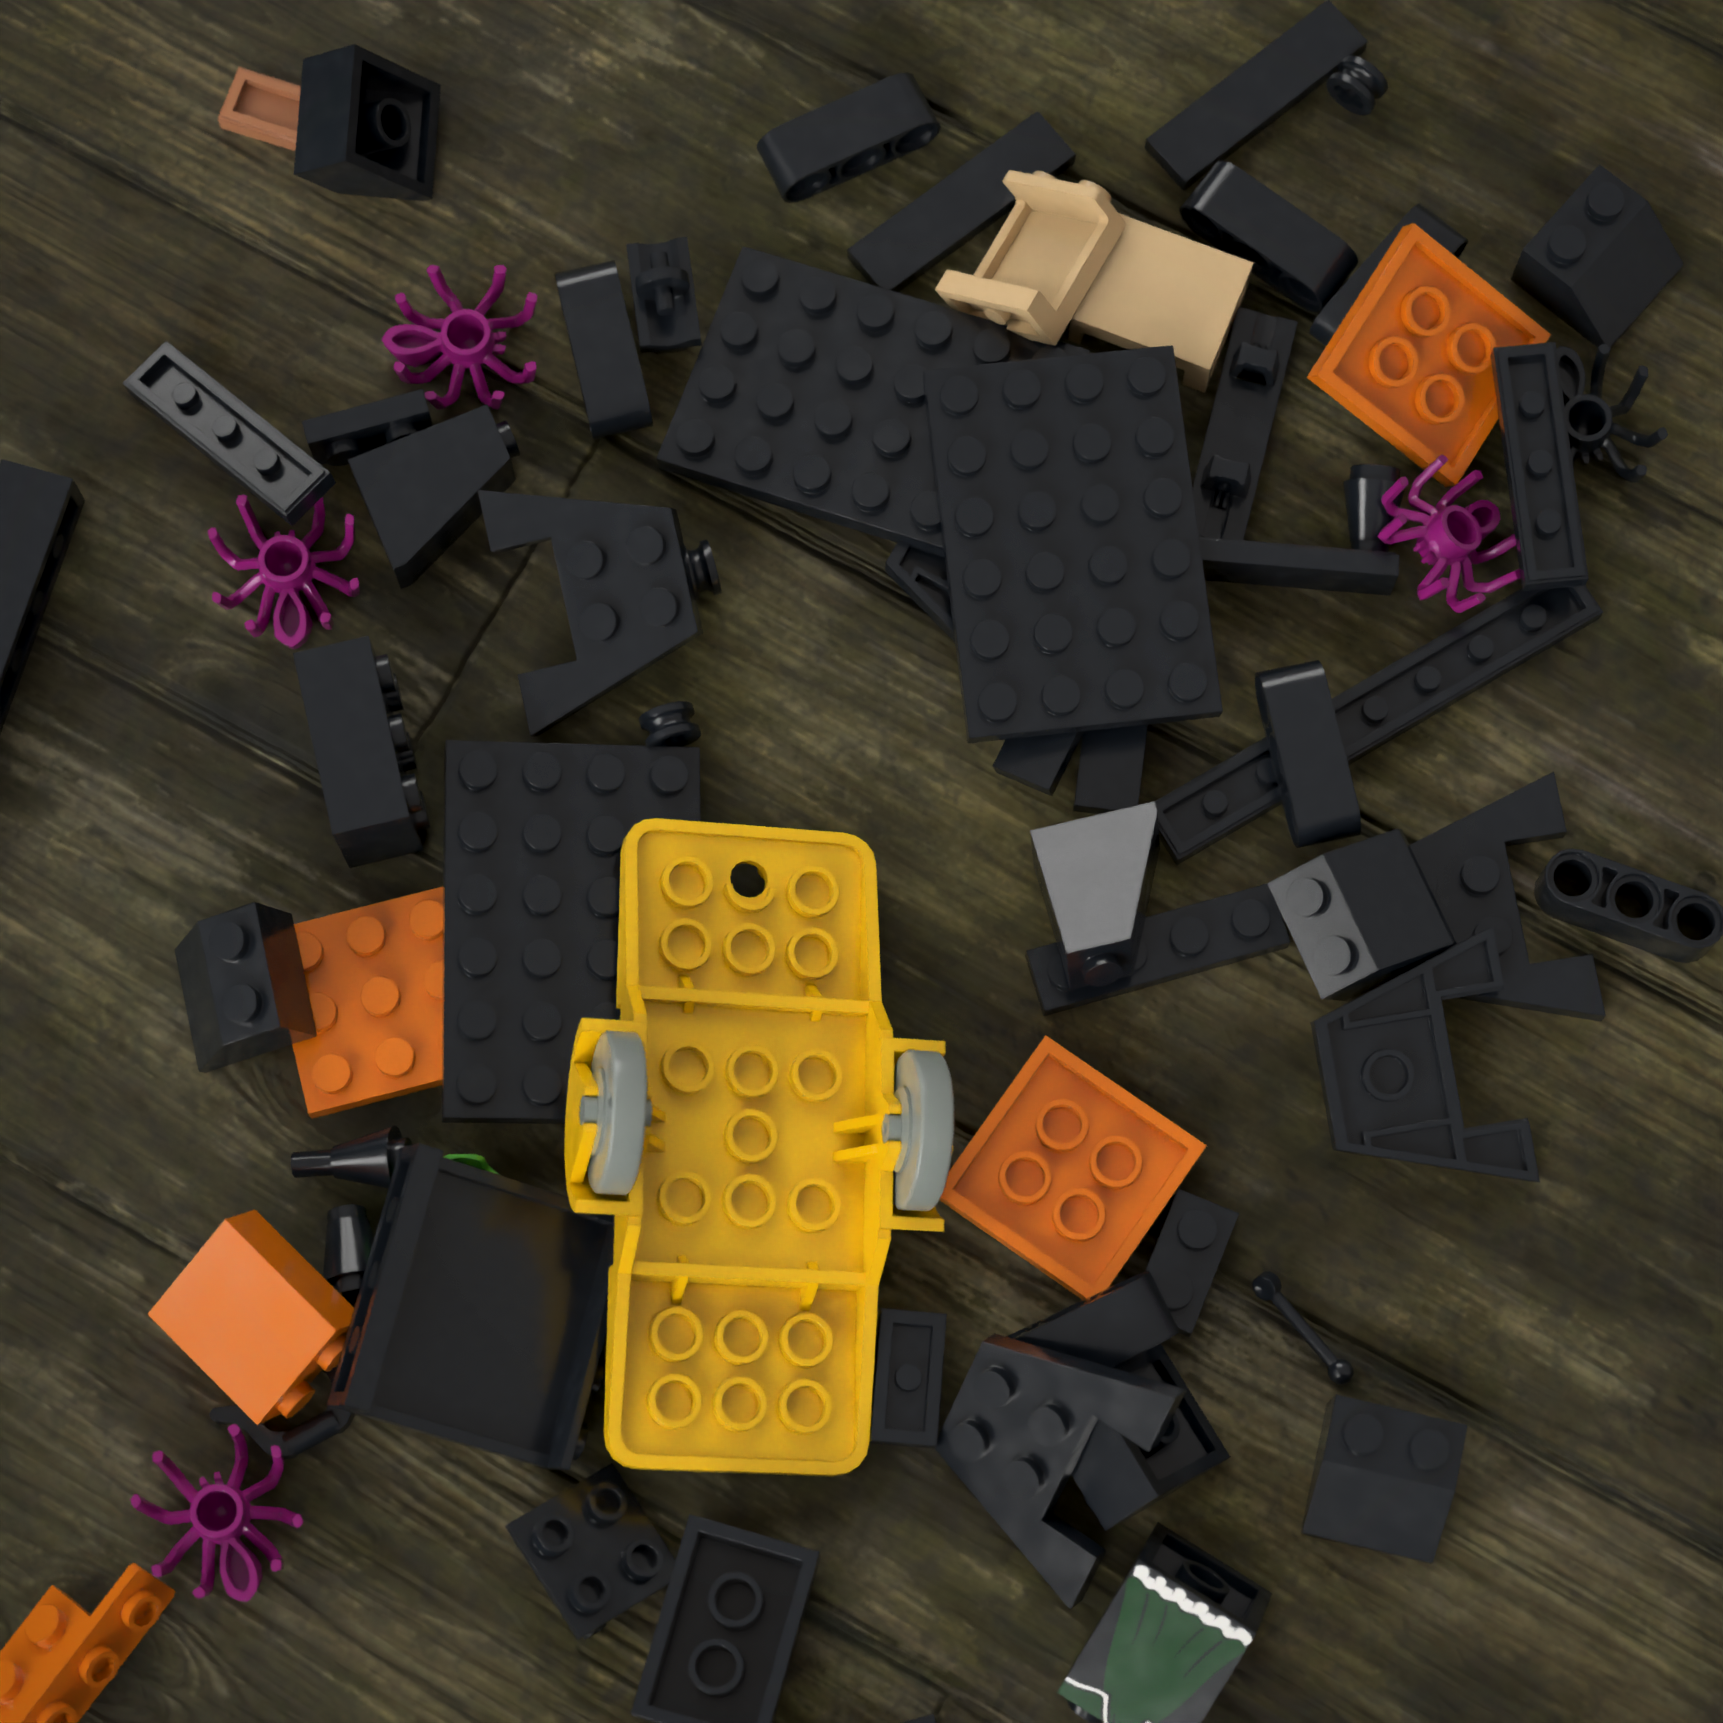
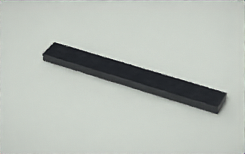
M1586 586L1522 591L1520 589L1332 698L1348 765L1597 621L1603 613L1602 609ZM1266 737L1155 801L1158 811L1159 839L1176 865L1282 804Z

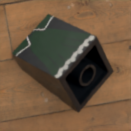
M1158 1522L1068 1671L1057 1693L1068 1699L1069 1707L1077 1715L1092 1723H1201L1257 1634L1272 1593Z

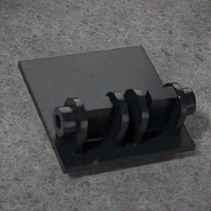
M613 1463L505 1526L577 1640L581 1638L589 1639L607 1626V1622L669 1585L676 1561Z

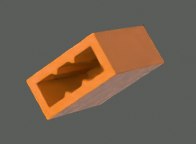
M254 1209L225 1219L149 1311L148 1315L259 1425L281 1414L286 1419H289L309 1402L316 1391L310 1383L322 1369L329 1372L339 1363L354 1307Z

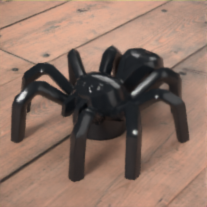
M1601 344L1598 347L1592 367L1590 394H1584L1585 370L1578 353L1569 347L1559 346L1557 348V356L1573 466L1577 454L1582 465L1589 463V455L1596 462L1601 461L1604 458L1600 447H1603L1616 472L1630 483L1638 482L1646 475L1647 467L1645 465H1637L1631 470L1625 464L1609 436L1614 434L1635 445L1647 448L1654 447L1668 436L1664 427L1659 428L1651 435H1645L1612 423L1613 417L1626 414L1633 406L1648 377V368L1643 365L1639 366L1621 402L1609 407L1602 400L1604 371L1611 351L1610 347L1607 344Z

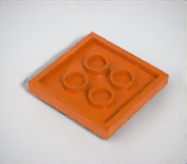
M1413 223L1401 228L1307 378L1423 470L1441 454L1445 455L1448 458L1447 462L1432 477L1444 487L1455 486L1499 419L1490 357L1493 348L1546 343L1551 334Z
M443 886L294 924L317 1032L316 1037L292 1044L309 1116L313 1119L441 1086Z
M1045 1035L950 1169L940 1201L1084 1300L1112 1285L1198 1161L1207 1145Z

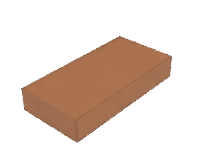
M239 67L218 117L220 128L296 151L301 86Z

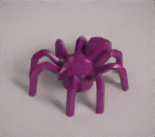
M430 265L427 268V274L435 290L450 307L452 313L446 319L427 317L413 309L404 293L395 295V300L403 315L414 324L393 326L384 333L381 339L388 351L399 361L394 363V371L402 382L407 384H423L430 382L452 363L454 366L447 394L439 397L434 391L424 393L425 398L437 410H440L457 401L460 395L465 368H469L480 401L492 409H499L502 406L505 392L495 391L491 395L481 364H486L508 382L528 384L535 379L536 363L535 361L526 363L523 372H515L494 356L505 353L506 346L498 345L497 343L505 341L506 333H493L492 330L514 328L529 321L535 314L537 294L532 292L527 294L524 309L517 315L487 320L484 315L504 290L506 267L504 265L494 266L492 285L474 310L463 309L461 302L447 285L440 267ZM432 329H441V333ZM441 352L443 353L429 368L421 373H411L406 366L418 367L427 364Z
M1441 454L1415 478L1411 486L1408 502L1412 508L1418 511L1400 508L1394 504L1395 498L1408 485L1406 476L1399 478L1383 494L1381 501L1386 512L1396 518L1381 529L1377 537L1386 544H1394L1417 538L1416 546L1413 548L1414 552L1421 555V562L1423 564L1427 562L1428 565H1434L1417 588L1419 600H1426L1447 588V604L1454 612L1462 613L1482 603L1486 599L1483 593L1494 592L1521 577L1520 570L1517 569L1490 582H1475L1473 579L1472 564H1480L1496 558L1516 546L1514 533L1498 544L1476 552L1475 549L1480 545L1481 540L1493 532L1499 525L1500 513L1498 507L1488 500H1478L1464 508L1452 505L1456 499L1483 478L1480 470H1474L1451 488L1435 507L1419 499L1423 485L1448 460L1445 455ZM1407 520L1423 525L1397 531ZM1450 565L1449 578L1442 577L1439 579L1447 566ZM1460 573H1462L1464 587L1470 592L1477 593L1461 601L1457 599Z
M238 495L236 504L253 542L260 550L258 557L249 559L239 558L226 546L215 527H211L208 530V537L219 555L231 567L238 571L259 569V572L228 597L218 592H213L212 601L222 608L230 610L240 604L259 585L264 583L265 588L256 622L252 619L247 620L244 623L245 628L253 637H259L264 633L269 623L274 596L277 592L279 593V598L273 616L274 636L290 649L299 648L308 641L313 626L310 614L300 598V590H303L322 627L326 630H332L333 628L332 616L311 580L313 578L340 590L350 597H356L360 594L358 578H353L348 582L316 567L315 564L318 562L340 561L345 558L356 538L354 516L346 514L345 537L337 549L310 552L309 549L322 535L324 529L325 505L323 497L313 505L312 527L300 541L295 536V530H289L288 535H281L279 531L274 532L275 537L267 540L247 496Z
M232 1424L228 1427V1431L234 1441L235 1463L227 1484H224L220 1471L214 1472L215 1484L209 1485L203 1476L199 1478L202 1489L198 1492L165 1453L156 1451L152 1455L153 1462L191 1503L190 1509L168 1511L138 1494H134L130 1501L136 1510L161 1523L174 1525L192 1522L193 1525L175 1544L161 1563L151 1566L153 1576L161 1577L171 1573L186 1551L201 1537L203 1538L200 1586L193 1590V1595L200 1599L210 1595L215 1579V1545L219 1544L221 1546L220 1575L225 1592L235 1600L248 1602L261 1585L263 1576L262 1565L256 1555L240 1540L242 1534L265 1555L271 1564V1571L276 1572L284 1569L283 1558L276 1547L250 1523V1520H277L299 1528L303 1524V1519L300 1514L285 1508L251 1506L250 1501L272 1490L278 1484L284 1469V1456L280 1446H271L273 1464L269 1474L265 1479L241 1491L240 1486L248 1466V1449L245 1436L239 1426Z

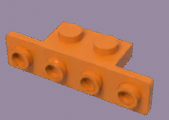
M132 1563L94 1612L90 1614L68 1594L51 1585L0 1651V1723H78L105 1686L115 1677L119 1668L150 1627L157 1622L163 1610L173 1599L175 1591L138 1564Z

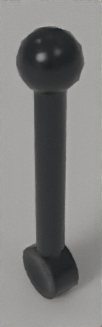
M1265 1271L1257 1276L1252 1284L1256 1296L1262 1300H1271L1328 1366V1376L1331 1381L1339 1385L1350 1382L1354 1375L1351 1363L1345 1359H1338L1280 1292L1282 1285L1278 1276L1270 1271Z

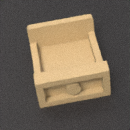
M1009 170L1003 179V183L1015 197L1016 204L974 275L947 269L935 290L951 309L985 318L1000 325H1008L1006 329L1028 340L1056 346L1127 224L1110 203L1112 201L1111 195L1094 182L1081 180L1078 184L1058 180L1042 171L1028 174Z
M1119 213L1127 225L1070 321L1068 340L1080 344L1084 334H1088L1128 350L1173 345L1176 367L1185 370L1182 385L1205 393L1235 320L1238 307H1240L1248 288L1253 262Z

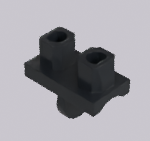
M687 236L674 238L658 244H626L640 352L664 354L685 351L689 347L702 346Z

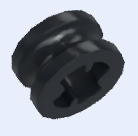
M1350 55L1344 57L1339 65V72L1333 73L1326 82V87L1331 97L1343 108L1354 114L1365 116L1369 115L1376 105L1375 99L1382 98L1388 89V83L1384 75L1374 65L1360 57Z
M708 540L699 541V547L695 550H688L685 547L696 600L699 599L700 593L705 590L711 591L713 595L721 594V585Z
M688 701L671 702L643 713L639 717L641 729L650 733V736L645 740L646 746L684 747L698 740L701 736L699 725L690 721V718L695 714L693 704Z

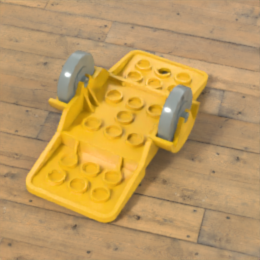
M662 818L644 819L631 828L623 839L621 847L616 1008L621 1009L620 1020L581 1018L573 1046L565 1114V1176L570 1206L574 1213L615 1215L614 1260L608 1271L604 1409L605 1445L615 1461L624 1467L632 1469L830 1477L844 1475L861 1464L867 1455L870 1443L878 1292L891 1241V1229L944 1232V1219L938 1214L935 1205L939 1202L946 1185L951 1156L953 1154L954 1096L949 1067L943 1058L945 1055V1041L893 1038V1029L882 1003L876 861L873 851L862 839L843 832ZM747 863L757 867L759 875L765 880L764 890L760 895L748 898L741 896L734 890L730 876L732 869L737 865Z

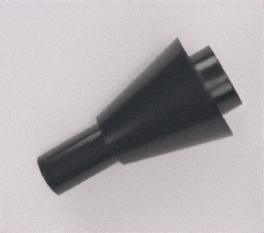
M393 1125L335 1145L330 1150L293 1152L291 1156V1170L294 1178L333 1175L337 1179L389 1189L400 1148L413 1144L409 1137L403 1138L399 1128Z

